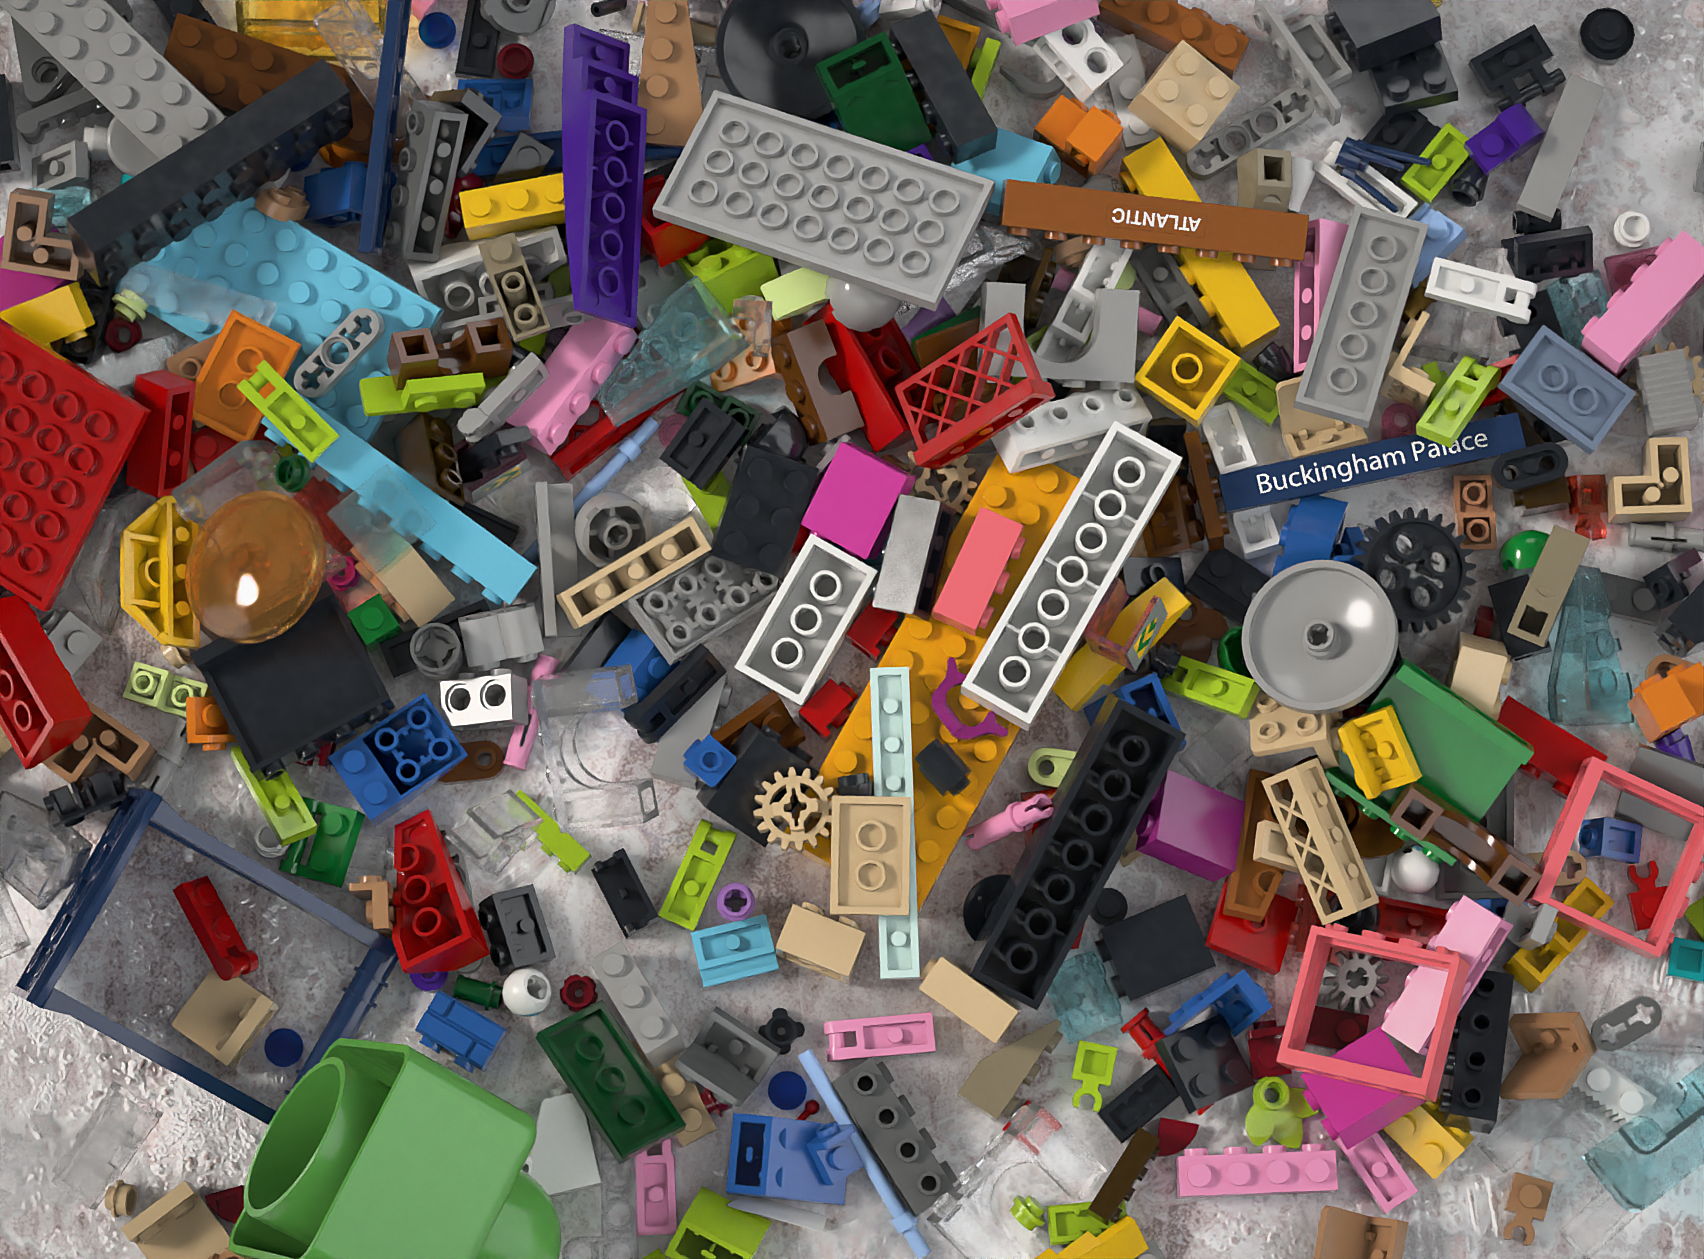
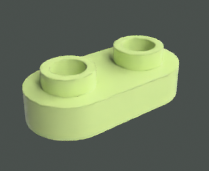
M1050 747L1036 750L1028 761L1027 771L1030 779L1040 787L1058 789L1077 752ZM1044 762H1048L1053 765L1054 771L1050 775H1044L1040 772L1039 766Z

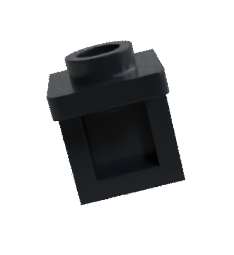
M1162 417L1150 420L1145 437L1182 457L1180 467L1175 475L1187 478L1189 466L1183 433H1186L1187 429L1186 419Z

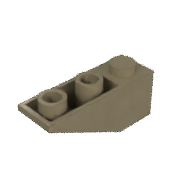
M1256 148L1237 158L1238 207L1280 212L1288 211L1292 190L1291 151ZM1256 257L1255 263L1241 262L1243 267L1248 270L1275 271L1277 266L1270 265V258Z
M512 232L478 244L486 273L514 342L551 330L515 233Z
M1554 524L1509 625L1508 633L1539 646H1546L1591 539Z
M1056 1019L980 1060L958 1092L957 1097L994 1122H997L1001 1115L1008 1119L1020 1101L1015 1096V1093L1021 1084L1025 1083L1030 1086L1042 1067L1036 1062L1045 1050L1051 1054L1063 1037V1034L1058 1031L1062 1021Z

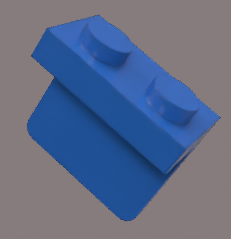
M1245 969L1234 977L1226 972L1210 984V987L1201 994L1197 993L1181 1005V1008L1170 1015L1168 1019L1172 1024L1163 1032L1166 1036L1174 1034L1208 1008L1212 1007L1217 1015H1222L1229 1031L1236 1037L1273 1006L1268 1001L1265 990L1259 984L1254 983Z

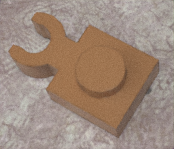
M1514 1172L1504 1211L1514 1213V1218L1504 1227L1503 1239L1510 1240L1513 1229L1520 1227L1525 1231L1523 1245H1531L1535 1237V1231L1531 1225L1532 1219L1544 1221L1554 1183Z

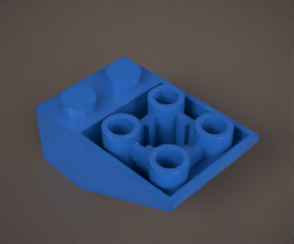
M424 692L385 720L330 755L328 759L369 820L376 827L409 805L468 757V755Z
M734 1113L726 1187L727 1195L844 1205L847 1177L834 1185H826L806 1146V1143L817 1137L816 1131L826 1125V1123Z

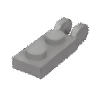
M532 352L525 359L518 360L500 385L492 387L485 394L478 408H470L463 413V417H460V420H458L457 429L461 435H464V439L468 444L470 443L471 446L477 445L491 436L550 377V373L542 361Z

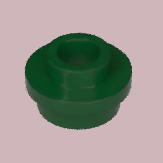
M292 454L280 459L275 470V478L278 485L287 492H300L310 479V468L307 459L298 454Z

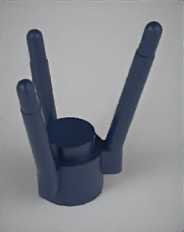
M1347 137L1335 162L1336 165L1344 168L1341 176L1352 180L1391 212L1397 213L1398 207L1359 176L1357 172L1365 173L1371 161L1402 171L1404 164L1390 158L1424 166H1430L1432 164L1431 160L1372 145L1360 139L1355 140Z

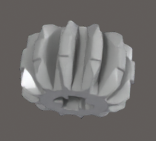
M1338 951L1335 954V958L1339 965L1327 962L1325 966L1329 973L1335 975L1322 979V985L1335 987L1326 995V998L1332 1000L1337 995L1342 997L1337 1007L1341 1011L1347 1007L1349 1001H1352L1353 1013H1360L1362 1008L1361 1000L1368 1009L1372 1010L1376 1007L1372 995L1377 998H1384L1386 995L1385 990L1376 985L1389 981L1388 975H1376V971L1380 970L1385 963L1380 960L1372 966L1369 963L1372 958L1371 955L1364 954L1362 959H1359V953L1349 951L1348 960L1342 951ZM1357 971L1362 974L1363 977L1360 981H1365V985H1359L1356 989H1352L1348 986L1351 980H1346V974L1351 976Z

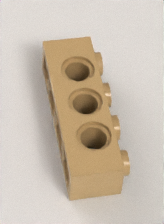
M693 516L556 595L555 598L572 627L577 629L711 550V547Z

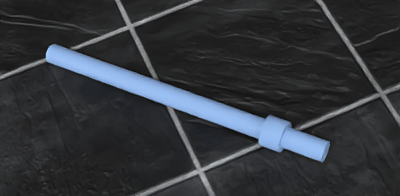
M649 416L630 437L625 436L616 446L617 452L573 498L575 519L584 503L593 496L598 495L628 461L633 462L641 454V447L660 427L653 418ZM537 539L521 555L533 565L538 560Z
M810 1048L798 1055L799 1060L838 1125L853 1124L856 1132L849 1137L863 1163V1168L893 1217L890 1221L897 1233H903L917 1259L927 1255L931 1250L915 1225L918 1223V1220L911 1208L908 1210L905 1208L814 1052Z

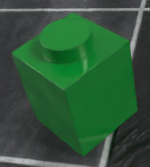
M379 593L346 613L371 653L380 648L379 643L403 634L400 625Z

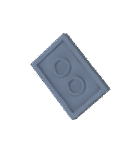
M1542 325L1497 386L1589 455L1595 451L1636 394L1635 391L1545 325Z

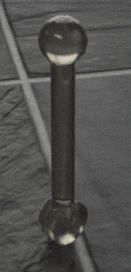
M994 267L988 268L983 282L997 281L1000 274L999 271ZM982 283L958 315L973 308L981 297Z

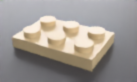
M832 796L830 915L909 916L911 797Z

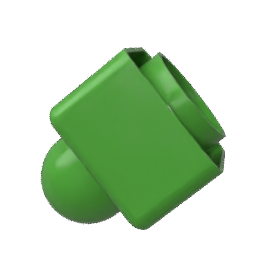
M339 1038L328 1048L321 1061L310 1069L294 1086L269 1123L248 1171L244 1188V1209L231 1233L229 1250L244 1259H559L561 1252V1228L558 1214L549 1195L536 1180L522 1171L535 1144L537 1135L535 1121L528 1113L408 1045Z

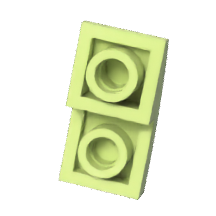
M802 267L763 284L760 289L774 320L779 321L806 313L812 306L827 302L825 289L829 276Z
M135 661L123 698L186 719V697H208L212 695V692L206 683L174 675L168 670Z

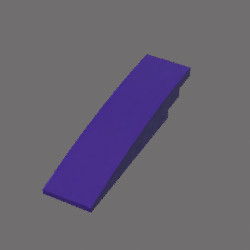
M574 23L564 27L562 74L564 205L574 311L628 328H635L637 323L647 109L637 106L639 77L629 73L630 44Z

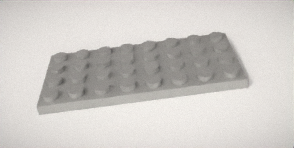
M714 90L652 210L655 218L936 311L995 190V184L992 180Z

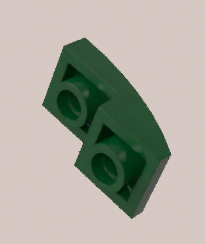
M694 377L691 378L673 412L688 419L702 398L705 397L750 430L739 445L744 447L762 413L731 395L725 396Z

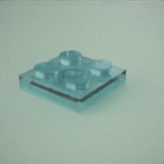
M387 464L327 513L377 574L437 525L435 520Z

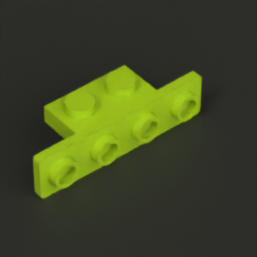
M483 373L412 379L407 380L404 390L396 391L392 376L361 379L359 389L364 414L367 417L409 412H428L438 409L466 408L480 405L485 394L492 387L499 386L507 376L484 379Z

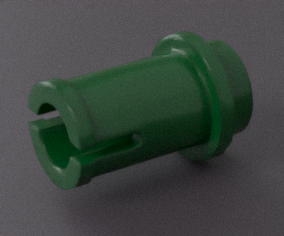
M459 974L454 985L452 997L485 1006V1011H490L491 1008L498 1010L503 999V987L498 986L497 981H493L490 984Z

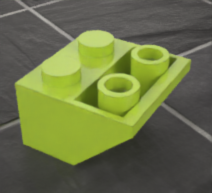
M712 236L695 251L677 260L695 294L698 296L700 303L715 320L738 310L739 307L764 297L760 289L761 286L779 277L772 256Z
M702 1186L679 1224L664 1255L670 1259H753L772 1222L757 1214L729 1207L728 1204L732 1201Z

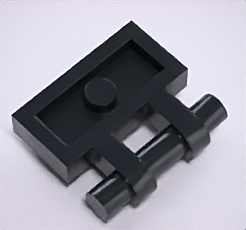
M1535 24L1474 57L1468 64L1487 96L1499 89L1505 95L1504 99L1494 104L1498 115L1517 103H1522L1526 107V103L1539 95L1543 97L1555 91V86L1566 81L1565 75L1560 68L1548 74L1543 67L1545 63L1552 60L1554 55ZM1530 73L1534 82L1519 90L1514 81Z

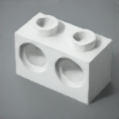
M1089 19L1043 35L1033 46L1035 51L1082 103L1112 79L1124 66L1117 50L1111 44L1103 41L1095 32L1094 25ZM1062 34L1072 37L1075 45L1068 44L1063 39ZM1087 62L1094 63L1099 68L1100 73L1091 71Z

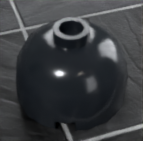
M781 406L771 415L777 420L772 424L770 422L766 425L762 423L746 442L747 445L805 464L807 462L802 457L808 447L806 432L799 421L800 419L787 406ZM742 447L738 452V455L740 457L744 447ZM740 457L734 460V462L737 465L739 463Z

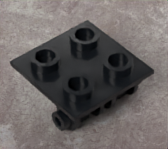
M105 768L89 775L92 783L91 786L86 777L81 778L84 786L81 792L75 781L71 782L73 793L70 792L68 785L49 791V796L44 797L43 801L47 811H52L53 827L56 828L60 825L71 827L85 820V815L97 810L108 812L119 807L122 804V800L127 799L125 775L119 774L116 768L111 771Z

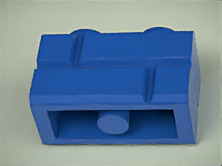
M441 990L437 991L415 1029L417 1033L422 1035L419 1043L438 1054L442 1048L456 1055L452 1062L472 1074L476 1068L483 1072L486 1071L508 1034L507 1029Z

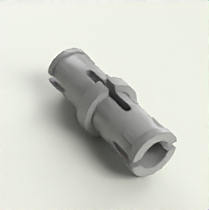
M1630 522L1628 545L1631 547L1662 548V552L1671 553L1672 549L1690 550L1695 547L1697 551L1704 553V528L1674 527V523L1665 522L1664 526Z
M181 718L178 719V723L164 747L158 748L156 752L158 757L145 780L141 783L142 787L150 791L152 790L161 797H163L164 791L177 768L184 766L186 761L183 758L192 744L187 743V721Z

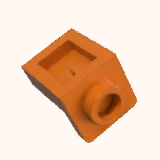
M214 696L186 697L187 743H203V751L226 750V742H237L233 734H228L227 721Z

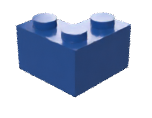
M359 161L344 162L342 167H325L320 169V173L305 176L303 192L306 193L305 199L310 203V207L302 221L330 229L352 223L361 224L368 171L367 165ZM391 171L385 225L389 220L392 206L391 192L397 182L396 173Z
M1316 495L1301 498L1298 505L1291 504L1287 523L1283 524L1278 544L1285 547L1283 556L1277 555L1272 577L1299 563L1313 560H1333L1335 547L1342 535L1348 502Z

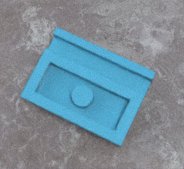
M766 914L691 932L704 989L779 970Z

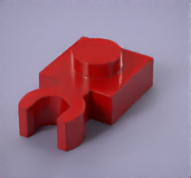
M1655 861L1647 863L1649 870L1647 878L1638 876L1635 864L1627 867V877L1637 888L1636 892L1627 894L1635 932L1650 930L1667 889V886L1656 888L1655 880L1658 877L1659 869Z

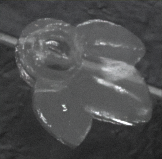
M665 465L652 467L645 473L641 481L630 482L621 491V493L631 498L635 495H643L646 498V502L642 507L648 512L652 520V538L673 527L671 521H677L686 517L696 507L695 501L687 492L673 486L676 481L677 472Z

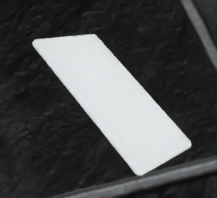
M741 1196L728 1204L732 1208L820 1232L824 1230L827 1220L825 1215L758 1197Z

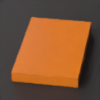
M232 309L195 380L193 419L250 447L265 415L236 386L244 378L248 381L258 371L256 366L263 360L267 361L285 379L302 344ZM268 382L259 393L266 399L276 388Z

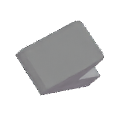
M74 140L33 158V190L54 193L56 195L91 192V159L88 158L87 142Z

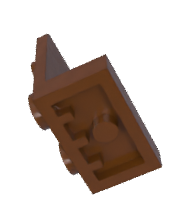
M980 317L916 340L915 346L921 370L979 332ZM978 347L971 351L967 364L968 368L977 370ZM948 366L943 369L938 386L950 389L956 368ZM965 372L959 391L960 394L971 397L976 375ZM985 382L980 401L988 403L993 400L998 383ZM936 391L932 408L937 414L942 416L948 394ZM957 398L951 419L957 421L964 418L969 402Z

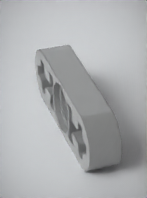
M367 308L354 310L296 370L294 375L296 390L305 397L320 398L325 396L382 337L385 330V322L381 314ZM360 318L368 320L372 318L369 325L372 332L370 334L362 332L354 339L360 343L359 347H357L352 339L344 335L346 332L350 335H355L362 326L358 322ZM338 342H343L349 351L347 360L342 364L334 363L330 357L332 346ZM320 359L326 367L334 370L332 375L330 372L324 371L317 378V382L320 384L318 388H307L309 383L307 374H317L325 367L318 363Z

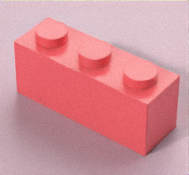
M984 507L980 508L933 609L932 618L974 637L979 627L987 628L995 608L989 606L995 592L1002 595L1011 575L1005 569L1011 558L1018 560L1027 539L1021 537L1024 525Z

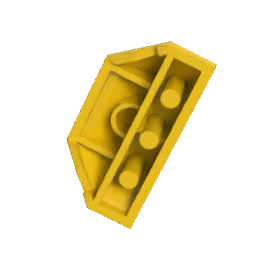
M168 495L156 500L120 532L121 607L162 645L196 650L200 648L199 500Z

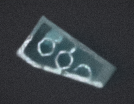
M697 275L663 301L658 308L660 313L648 329L644 327L637 337L639 339L638 343L628 357L620 360L596 393V399L614 426L618 427L715 372L750 346L731 315Z
M1580 565L1562 606L1547 685L1550 721L1557 725L1592 726L1635 723L1634 715L1627 705L1633 698L1632 684L1629 673H1622L1616 652L1621 651L1622 647L1619 638L1613 639L1608 619L1611 617L1612 610L1600 568Z

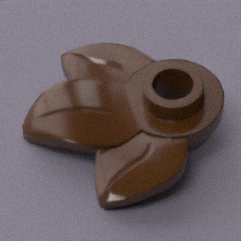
M1183 594L1192 603L1188 607L1192 612V617L1188 620H1182L1179 617L1156 643V653L1162 642L1169 645L1175 643L1178 645L1176 652H1179L1180 655L1207 664L1211 656L1212 640L1221 639L1229 630L1227 621L1219 611L1204 608L1197 597Z

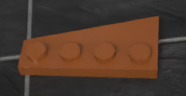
M1250 768L1247 773L1242 800L1245 802L1236 866L1235 871L1229 875L1223 914L1261 923L1283 878L1285 869L1253 860L1257 823L1267 820L1279 824V821L1261 782L1276 774ZM1282 781L1277 783L1279 790H1281Z

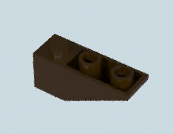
M1508 398L1502 399L1497 408L1498 411L1494 412V417L1518 412L1526 447L1545 443ZM1542 459L1540 461L1543 469H1553L1551 460ZM1505 469V471L1511 470L1512 480L1516 479L1517 475L1513 469ZM1565 473L1555 482L1509 493L1513 508H1519L1520 517L1565 510L1571 502Z
M419 412L392 439L396 463L432 491L463 506L466 502L452 428L440 417L435 418L426 412Z

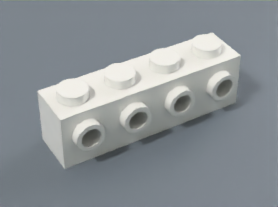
M1125 382L1123 383V390L1098 389L1087 393L1076 392L1067 398L1052 402L1049 400L991 437V440L1011 474L1097 451L1114 420L1143 436L1152 415L1135 385Z

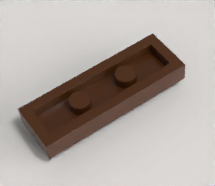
M1198 430L1183 433L1188 465L1209 551L1223 549L1224 535L1230 534L1225 511L1218 513L1215 500L1221 499V493L1217 477L1210 478L1207 465L1213 464L1209 443H1201Z

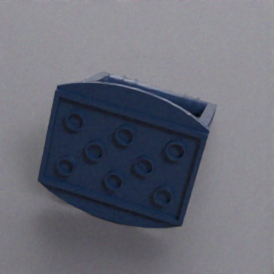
M129 788L126 793L127 799L122 800V804L114 813L13 988L12 993L39 1008L72 1016L269 1125L277 1111L54 988L118 881L147 825L370 948L361 965L354 967L353 970L356 973L348 988L343 987L342 991L345 993L303 1068L296 1070V1073L299 1075L290 1091L310 1069L321 1061L325 1052L337 1039H354L370 1009L377 1007V1004L374 1002L382 988L388 987L389 984L386 981L399 960L394 943L385 936L185 821L161 796L148 789ZM285 1090L284 1093L288 1095L290 1091Z

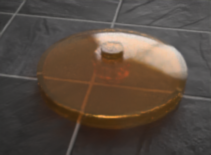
M273 491L246 493L222 505L208 518L199 530L191 546L186 563V594L196 618L213 633L238 643L266 641L293 626L312 604L324 576L326 547L319 523L314 515L302 504L287 495Z

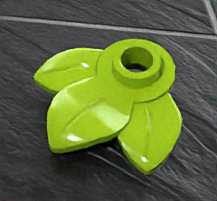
M1266 1076L1256 1082L1252 1089L1253 1106L1245 1117L1247 1135L1255 1146L1262 1145L1271 1137L1279 1145H1286V1148L1293 1150L1300 1148L1303 1138L1302 1119L1311 1117L1319 1112V1110L1313 1112L1301 1093L1305 1089L1288 1087L1284 1080L1276 1076ZM1267 1089L1275 1093L1276 1099L1274 1103H1270L1265 1099V1091Z

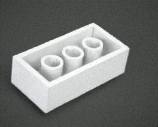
M810 534L734 668L752 680L803 707L813 696L846 638L847 631L854 624L870 596L874 583L879 579V572L815 535Z

